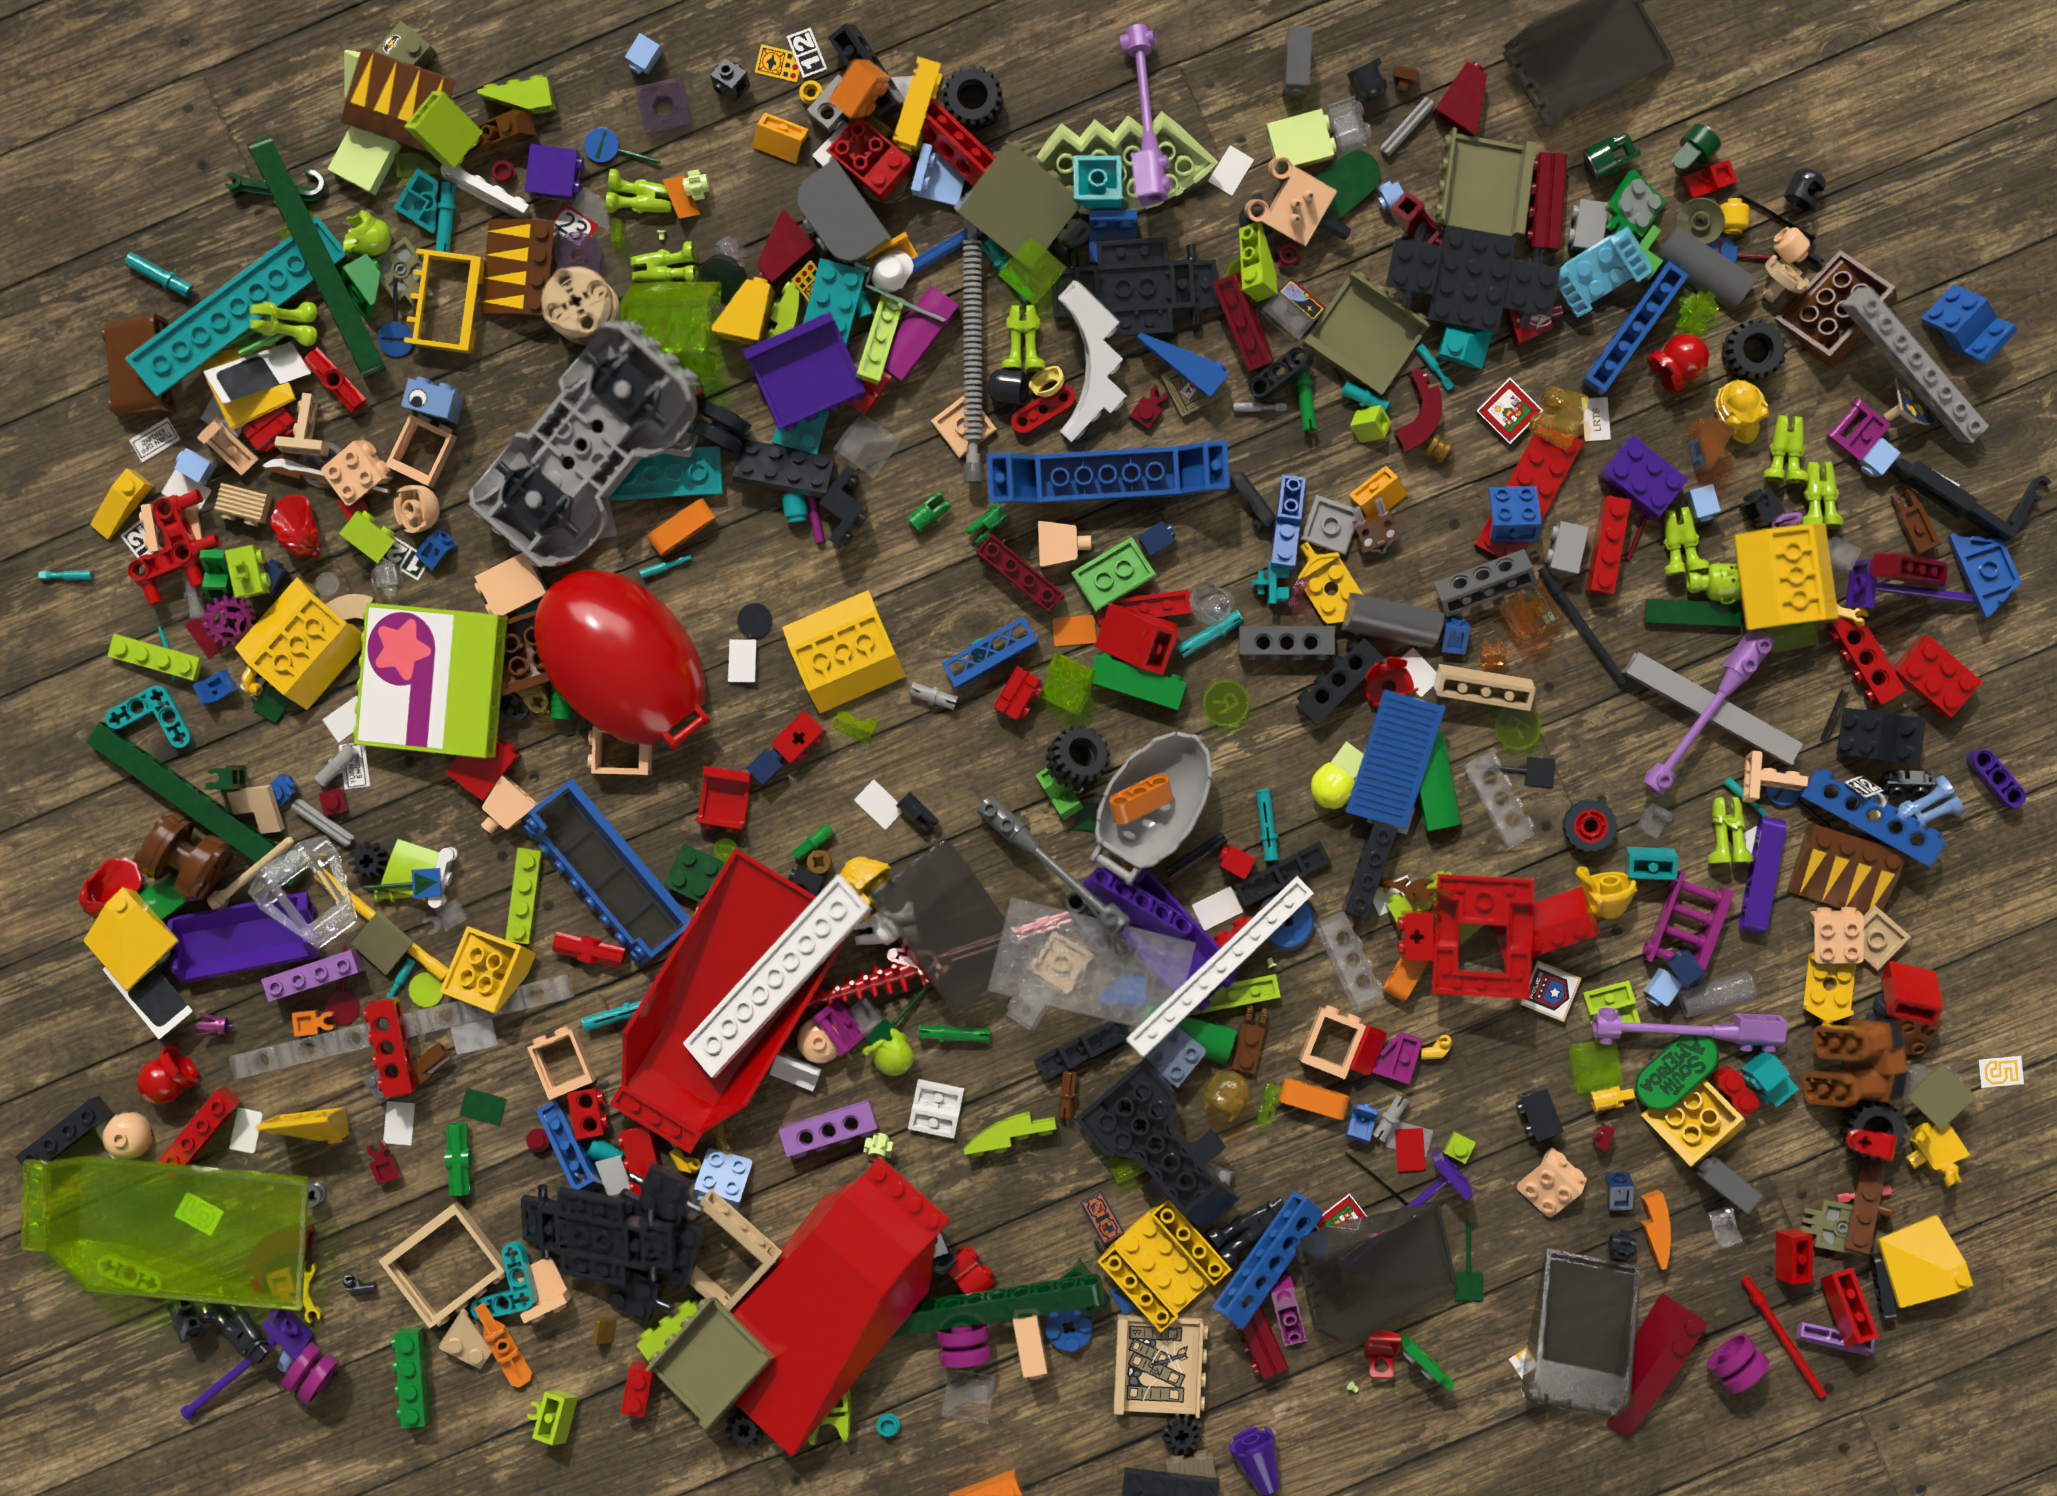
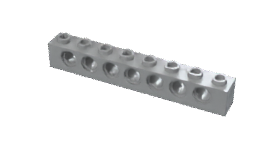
M1857 288L1841 304L1843 309L1958 442L1973 443L1989 427L1871 288Z

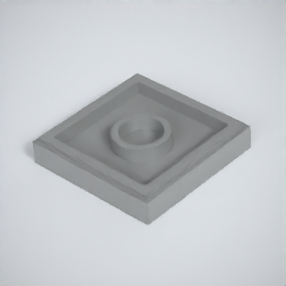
M1316 495L1300 540L1346 555L1354 532L1352 522L1356 520L1352 510L1353 507Z

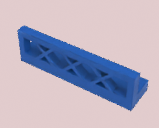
M1023 616L942 662V665L958 691L1039 643ZM1023 624L1028 635L1022 639L1012 638L1013 629ZM998 637L1007 640L1005 648L1001 651L991 649L993 640ZM977 649L986 651L985 658L980 663L970 661L972 652ZM956 661L966 663L964 671L957 676H954L949 668V665Z

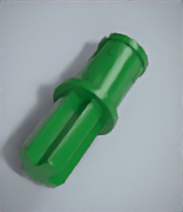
M825 823L811 836L807 835L808 838L793 849L791 853L798 862H801L816 849L820 850V846L836 834Z

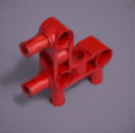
M198 489L181 496L172 495L167 498H159L153 504L157 525L162 528L167 540L166 546H164L163 550L154 554L140 556L128 566L129 576L135 580L138 587L142 588L149 606L163 601L155 583L157 579L180 569L185 570L191 588L202 586L204 578L198 566L200 563L201 550H212L221 546V541L216 533L196 540L187 519L185 509L203 502L202 494ZM167 503H169L171 510L169 514L166 515L164 512V506ZM184 547H187L189 551L187 558L182 556ZM141 565H144L146 568V572L143 576H141L139 573V568Z

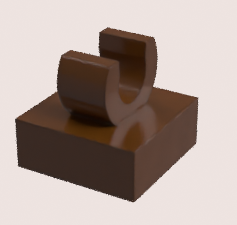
M1395 64L1393 76L1399 77L1397 89L1407 91L1409 80L1417 81L1419 70Z

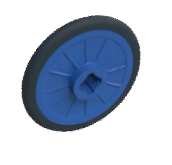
M1281 891L1273 893L1266 898L1260 906L1258 913ZM1309 899L1289 916L1290 924L1285 925L1283 922L1264 941L1268 946L1278 951L1290 952L1300 949L1310 941L1316 929L1317 917Z

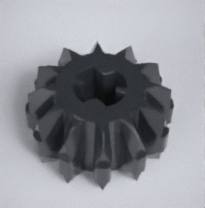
M365 841L364 846L357 844L355 846L357 852H350V856L355 858V860L348 862L349 865L356 866L352 873L357 874L360 872V880H364L367 877L369 881H374L375 876L378 878L383 877L381 870H386L387 867L384 862L390 859V857H383L387 849L382 848L379 850L378 842L371 845L370 841ZM373 858V863L366 864L365 859Z
M736 1410L733 1411V1418L729 1417L726 1421L730 1426L725 1428L726 1433H731L728 1438L729 1442L736 1439L735 1447L738 1448L741 1443H744L745 1449L749 1448L750 1442L754 1446L758 1445V1439H763L764 1433L761 1431L763 1429L742 1410L741 1414ZM743 1424L744 1427L746 1424L750 1427L748 1432L746 1429L745 1431L741 1430Z
M1177 1413L1175 1414L1176 1421L1168 1418L1167 1423L1169 1426H1162V1431L1166 1433L1162 1435V1441L1167 1442L1166 1448L1168 1450L1174 1447L1176 1455L1180 1449H1183V1453L1187 1455L1188 1447L1196 1450L1194 1442H1201V1437L1197 1435L1201 1433V1427H1195L1197 1424L1195 1418L1189 1421V1415L1185 1414L1183 1419H1180V1415ZM1183 1430L1185 1437L1180 1438L1178 1431Z

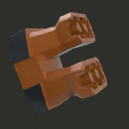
M1898 1019L1848 1020L1849 1027L1823 1025L1814 1029L1815 1053L1819 1058L1843 1060L1844 1070L1806 1072L1802 1077L1804 1098L1809 1104L1851 1106L1855 1105L1858 1100L1889 1102L1903 1097L1907 1079V1064L1903 1035Z

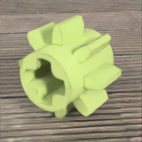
M699 170L688 171V178H683L686 196L692 195L694 201L705 199L704 193L710 192L707 175H700Z
M875 1133L871 1138L866 1137L864 1153L868 1154V1159L873 1162L878 1157H882L884 1160L885 1157L891 1158L893 1142H889V1137L886 1134Z

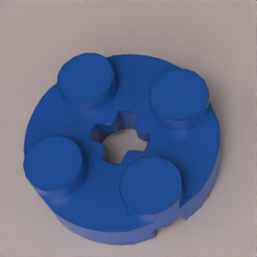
M1080 1308L1048 1313L1046 1318V1335L1055 1347L1061 1350L1076 1351L1078 1348L1083 1347L1090 1339L1092 1321L1090 1316L1087 1317ZM1073 1321L1074 1331L1069 1330L1065 1332V1327L1062 1324Z

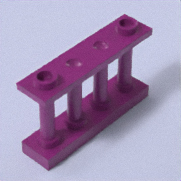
M1677 871V880H1668L1667 882L1669 890L1650 941L1647 940L1643 946V959L1653 962L1654 957L1657 956L1672 961L1671 956L1675 953L1658 947L1662 935L1666 934L1695 945L1697 950L1694 956L1704 970H1706L1735 891L1720 887L1719 891L1713 892L1684 881L1685 873ZM1679 889L1710 900L1713 904L1711 912L1705 914L1675 903ZM1671 911L1702 922L1703 926H1705L1703 934L1696 936L1666 925Z

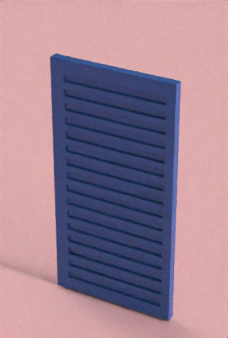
M1388 690L1383 691L1345 812L1407 829L1446 708L1444 705H1437Z

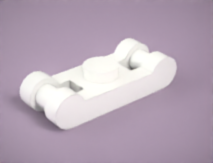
M454 847L444 848L439 853L436 868H440L442 896L428 897V904L433 908L444 906L447 902L444 892L446 885L449 886L452 879V872H450L452 861L458 857V850Z

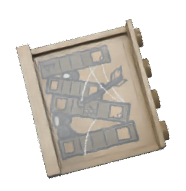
M1118 1314L1114 1414L1124 1415V1411L1195 1414L1196 1418H1200V1411H1204L1205 1397L1201 1396V1387H1205L1206 1373H1202V1363L1206 1364L1207 1349H1203V1340H1207L1208 1326L1204 1325L1202 1318L1178 1317L1160 1333L1146 1316Z

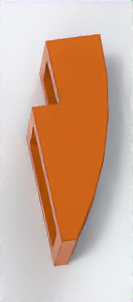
M1655 1190L1640 1196L1648 1215V1219L1640 1221L1657 1266L1664 1270L1667 1269L1670 1255L1671 1226L1664 1195L1659 1190Z

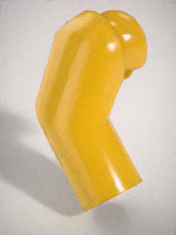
M248 665L241 680L247 694L258 696L262 693V686L256 681L255 676L257 672Z
M1442 1035L1433 1047L1421 1048V1060L1443 1058L1452 1047L1451 1038L1448 1035Z
M679 1147L668 1152L679 1171L696 1173L701 1168L699 1159L685 1157Z

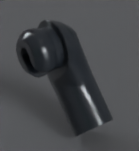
M346 1274L342 1279L344 1288L354 1296L377 1293L376 1282L363 1283L352 1274Z

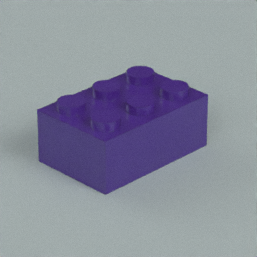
M1633 435L1624 441L1597 476L1623 498L1631 500V504L1652 521L1661 516L1689 480Z

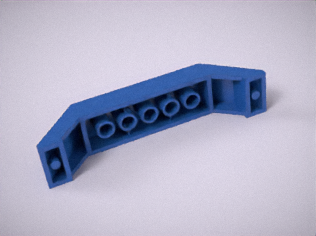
M1227 440L1203 441L1188 445L1051 454H987L990 503L1038 505L1175 497L1230 488Z

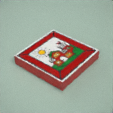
M1508 378L1477 409L1476 413L1509 445L1543 410L1511 378Z
M1349 1192L1323 1211V1216L1315 1226L1340 1259H1343L1378 1231Z

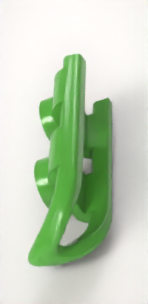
M277 320L279 323L288 325L284 321ZM251 329L231 342V345L236 343L239 351H237L239 357L243 355L250 356L260 347L275 344L276 341L286 336V334L276 333L270 337ZM255 333L258 334V338L250 340L249 336Z

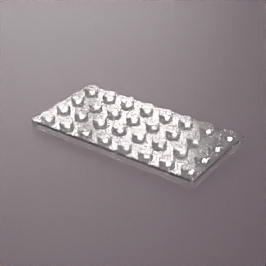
M1011 897L987 990L1139 1027L1187 981L1196 943L1127 926L1120 935L1114 937L1097 922L1095 917ZM1173 1027L1167 1034L1173 1036L1175 1027Z

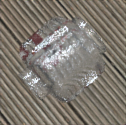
M728 235L714 243L713 255L725 254L736 259L740 267L745 265L743 260L747 258L748 253L738 237L731 238Z
M392 561L377 563L370 573L375 592L384 595V597H394L404 587L401 568Z

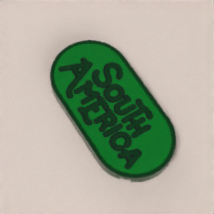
M1678 1036L1639 1072L1635 1082V1090L1640 1102L1644 1106L1658 1111L1667 1110L1675 1106L1716 1068L1719 1060V1051L1714 1040L1710 1036Z

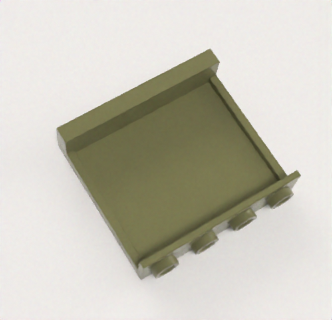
M1453 127L1449 134L1444 136L1442 148L1445 149V157H1442L1439 171L1442 172V179L1439 180L1436 194L1439 195V202L1435 204L1433 217H1436L1435 226L1445 227L1450 225L1516 237L1518 241L1525 234L1536 142L1527 141L1522 146L1457 134V128Z
M1006 139V146L962 202L959 200L954 209L1031 270L1081 204L1074 202L1073 186L1069 185L1066 188L1060 183L1063 178L1053 170L1049 173L1042 168L1044 163L1035 155L1031 158L1024 153L1026 148L1016 140L1011 143Z
M1352 271L1302 345L1364 388L1370 389L1373 394L1381 397L1431 324L1427 322V317L1417 311L1414 313L1406 307H1401V299H1393L1388 295L1389 292L1380 285L1374 286L1368 282L1370 279L1365 274L1359 271L1357 273Z
M716 1297L704 1298L696 1306L698 1311L692 1317L688 1316L680 1324L682 1329L677 1334L673 1333L664 1342L665 1348L661 1352H655L648 1360L650 1364L645 1369L647 1372L653 1371L700 1418L701 1421L698 1424L704 1430L712 1428L775 1358Z

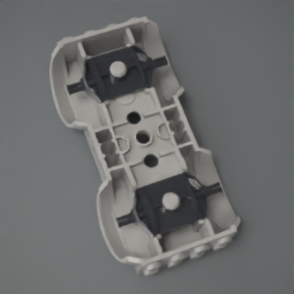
M635 321L605 322L602 325L600 331L559 379L562 392L528 434L517 432L494 463L469 491V505L474 509L473 513L480 519H486L492 524L491 528L494 532L510 540L509 544L515 550H521L527 555L526 559L536 567L567 564L589 550L607 526L609 516L605 505L606 500L642 457L658 455L674 445L686 433L696 416L698 408L694 393L701 385L696 380L698 378L697 375L688 368L684 370L678 364L680 362L679 359L669 352L666 354L660 349L662 345L655 338H648L642 333L644 329ZM596 419L604 423V430L601 433H595L591 428L592 422ZM579 438H584L588 443L587 449L583 452L577 448ZM565 456H571L575 461L574 467L570 470L565 469L562 465V459Z

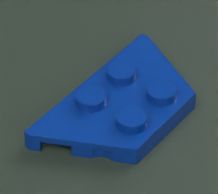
M1950 534L1947 537L1983 620H1985L2007 599L2022 581L2003 539H1984L1977 536L1968 538L1957 536V534Z

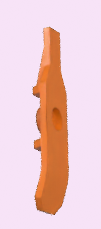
M485 1303L474 1308L483 1324V1338L511 1386L521 1387L529 1382L532 1372L505 1325L492 1317ZM506 1342L507 1345L504 1349L498 1348L499 1343Z

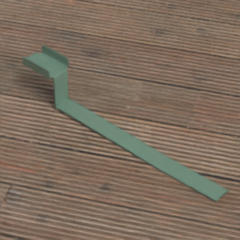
M864 260L853 264L869 272L865 284L866 287L942 322L946 320L870 285L869 280L873 264Z

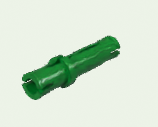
M1300 359L1295 360L1297 365L1301 364L1304 361V359H1302V361H1300ZM1309 369L1296 378V382H1294V387L1297 388L1303 432H1308V429L1310 431L1317 430L1311 391L1313 381L1310 379Z
M919 1024L918 1040H939L941 1043L947 1040L989 1044V1036L980 1035H989L990 1028Z

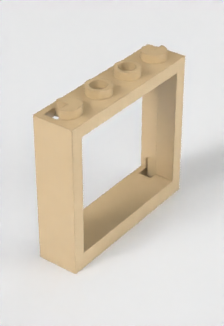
M710 1189L698 1204L704 1206L703 1210L762 1262V1265L732 1297L695 1265L690 1285L707 1299L716 1297L730 1311L776 1261L782 1251L713 1189ZM691 1211L687 1215V1219L693 1221L698 1214Z
M459 1200L379 1260L380 1264L429 1329L435 1324L440 1327L450 1319L448 1314L455 1310L459 1313L469 1305L467 1300L472 1296L477 1299L487 1291L485 1286L489 1283L497 1284L506 1277L501 1255ZM456 1214L496 1269L436 1314L396 1259Z

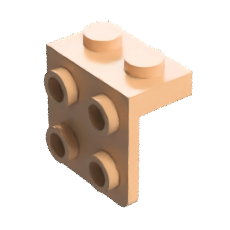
M366 440L353 441L321 469L322 474L346 505H353L377 484H387L393 479V476L390 474V468L385 466L386 463L378 458L375 454L376 449Z
M153 504L141 505L142 512L139 513V517L146 533L143 537L144 545L151 553L159 552L164 549L167 540L161 526H158L155 520ZM170 504L164 506V512L167 515L171 510ZM196 504L185 509V514L196 540H199L203 536Z
M1821 907L1817 908V911H1810V921L1814 925V960L1817 963H1861L1864 960V916L1859 911H1856V908L1842 907L1841 911H1831V908Z
M1551 1147L1546 1151L1541 1165L1518 1182L1517 1189L1547 1217H1553L1582 1194L1587 1178L1579 1169L1571 1165L1562 1153L1557 1152Z
M549 1257L550 1259L545 1260V1258L530 1265L537 1292V1302L534 1306L520 1314L524 1323L530 1320L532 1323H536L545 1318V1313L553 1310V1313L561 1311L567 1307L565 1303L572 1297L552 1257ZM521 1270L514 1273L516 1280L524 1281L525 1275ZM524 1295L519 1298L520 1301L526 1300L528 1302L530 1300L529 1296L525 1297Z

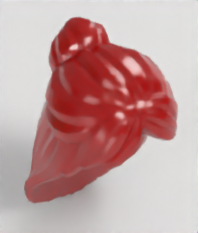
M295 494L283 497L274 506L270 516V525L276 533L277 540L291 555L308 556L310 558L319 557L322 551L321 534L317 529L309 500L303 495Z
M124 857L111 858L103 862L97 872L85 880L79 893L78 900L82 910L88 916L97 918L105 904L122 887L137 892L142 884L141 873L138 870L137 864Z

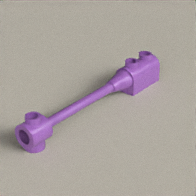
M1135 24L1126 29V34L1120 35V43L1124 54H1129L1131 57L1136 58L1144 133L1142 136L1141 152L1131 155L1136 197L1141 206L1146 207L1164 202L1167 199V192L1172 191V182L1169 176L1165 177V170H1170V162L1168 156H1163V153L1160 151L1153 132L1145 56L1151 53V45L1157 43L1154 30L1149 31L1148 26Z
M1759 629L1747 631L1722 665L1727 671L1717 694L1664 766L1656 763L1652 769L1646 772L1643 781L1644 785L1663 796L1677 777L1672 772L1673 768L1726 696L1728 697L1743 682L1747 681L1757 669L1758 665L1775 644L1772 637Z
M1603 1007L1599 1008V1013L1593 1016L1592 1033L1595 1038H1598V1042L1602 1044H1612L1613 1038L1619 1039L1621 1032L1711 1036L1738 1044V1049L1743 1051H1752L1753 1045H1760L1763 1051L1775 1052L1776 1046L1782 1047L1785 1044L1788 1022L1780 1015L1734 1013L1733 1023L1712 1026L1622 1022L1621 1016L1618 1015V1010Z

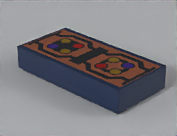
M1102 1191L1081 1201L1103 1244L1124 1233Z

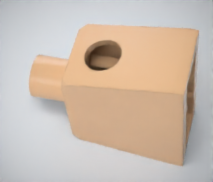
M1038 521L1040 568L1077 561V550H1091V535L1077 536L1075 525Z
M507 775L501 776L482 806V809L489 816L481 825L491 834L499 825L506 830L511 829L523 820L528 812L536 807L538 803Z

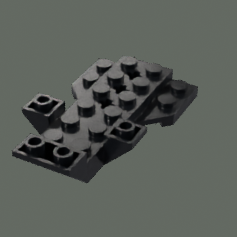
M1145 1058L1080 1113L1075 1120L1105 1156H1121L1140 1161L1153 1177L1140 1189L1155 1207L1169 1196L1184 1216L1202 1229H1205L1240 1199L1225 1180L1222 1182L1208 1165L1212 1159L1226 1148V1145L1212 1129L1193 1145L1175 1125L1177 1093L1152 1063ZM1123 1100H1125V1102L1129 1101L1131 1103V1111L1129 1109H1127L1126 1111L1123 1109ZM1138 1119L1146 1121V1130L1144 1127L1142 1129L1138 1127L1140 1123ZM1153 1137L1159 1138L1162 1141V1148L1153 1145L1155 1142Z

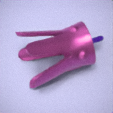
M198 1012V1014L204 1020L211 1022L197 1023L195 1025L202 1032L197 1037L211 1034L226 1035L228 1027H234V1025H229L228 1017H216Z

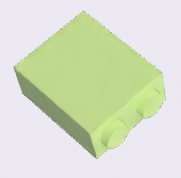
M1322 109L1267 123L1265 131L1272 157H1286L1298 169L1332 160L1334 152L1337 151L1334 138L1329 137L1328 129H1330L1328 115H1323ZM1283 161L1276 163V172L1278 174L1285 172L1286 165Z
M350 126L328 170L375 196L401 145L394 140Z

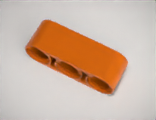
M701 498L647 535V538L658 554L663 556L712 523L716 516L705 500Z
M1166 774L1153 775L1109 798L1113 822L1116 824L1129 823L1168 804L1173 800L1169 776Z
M1285 1078L1278 1101L1344 1120L1350 1096L1291 1078Z

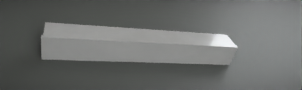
M1640 652L1633 654L1625 670L1622 671V674L1699 717L1715 696L1710 691ZM1726 700L1721 703L1708 721L1785 765L1794 764L1793 761L1803 743Z

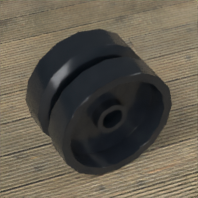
M706 401L701 409V413L704 417L711 420L712 423L710 424L701 419L696 420L691 431L709 442L738 455L743 444L731 434L733 432L740 436H747L752 425L740 418L738 414Z

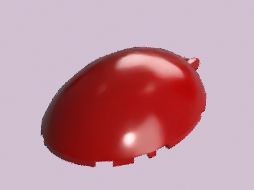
M582 570L559 579L545 592L538 605L534 619V637L537 644V653L544 665L545 673L555 689L580 716L588 719L600 731H605L617 737L616 739L633 745L635 743L654 745L659 739H662L672 751L677 750L679 744L702 725L707 726L711 722L707 714L701 709V706L705 704L706 686L698 652L677 617L651 591L632 579L617 573L602 570ZM693 713L696 719L672 737L669 731Z

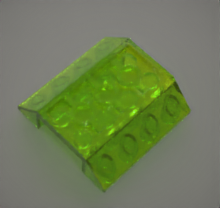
M633 282L621 300L620 321L627 320L638 323L644 329L642 333L648 338H655L662 345L660 349L666 354L669 352L677 357L680 361L678 364L684 370L686 368L690 369L697 377H715L717 354L709 351L711 308L712 306L720 307L721 283Z

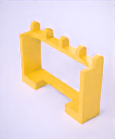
M416 249V254L424 255L422 270H413V275L421 276L419 294L410 293V298L418 300L416 317H407V322L415 323L413 338H404V343L414 344L417 347L473 354L476 330L472 326L478 284L483 285L485 260L477 256ZM431 259L470 264L459 345L420 340Z

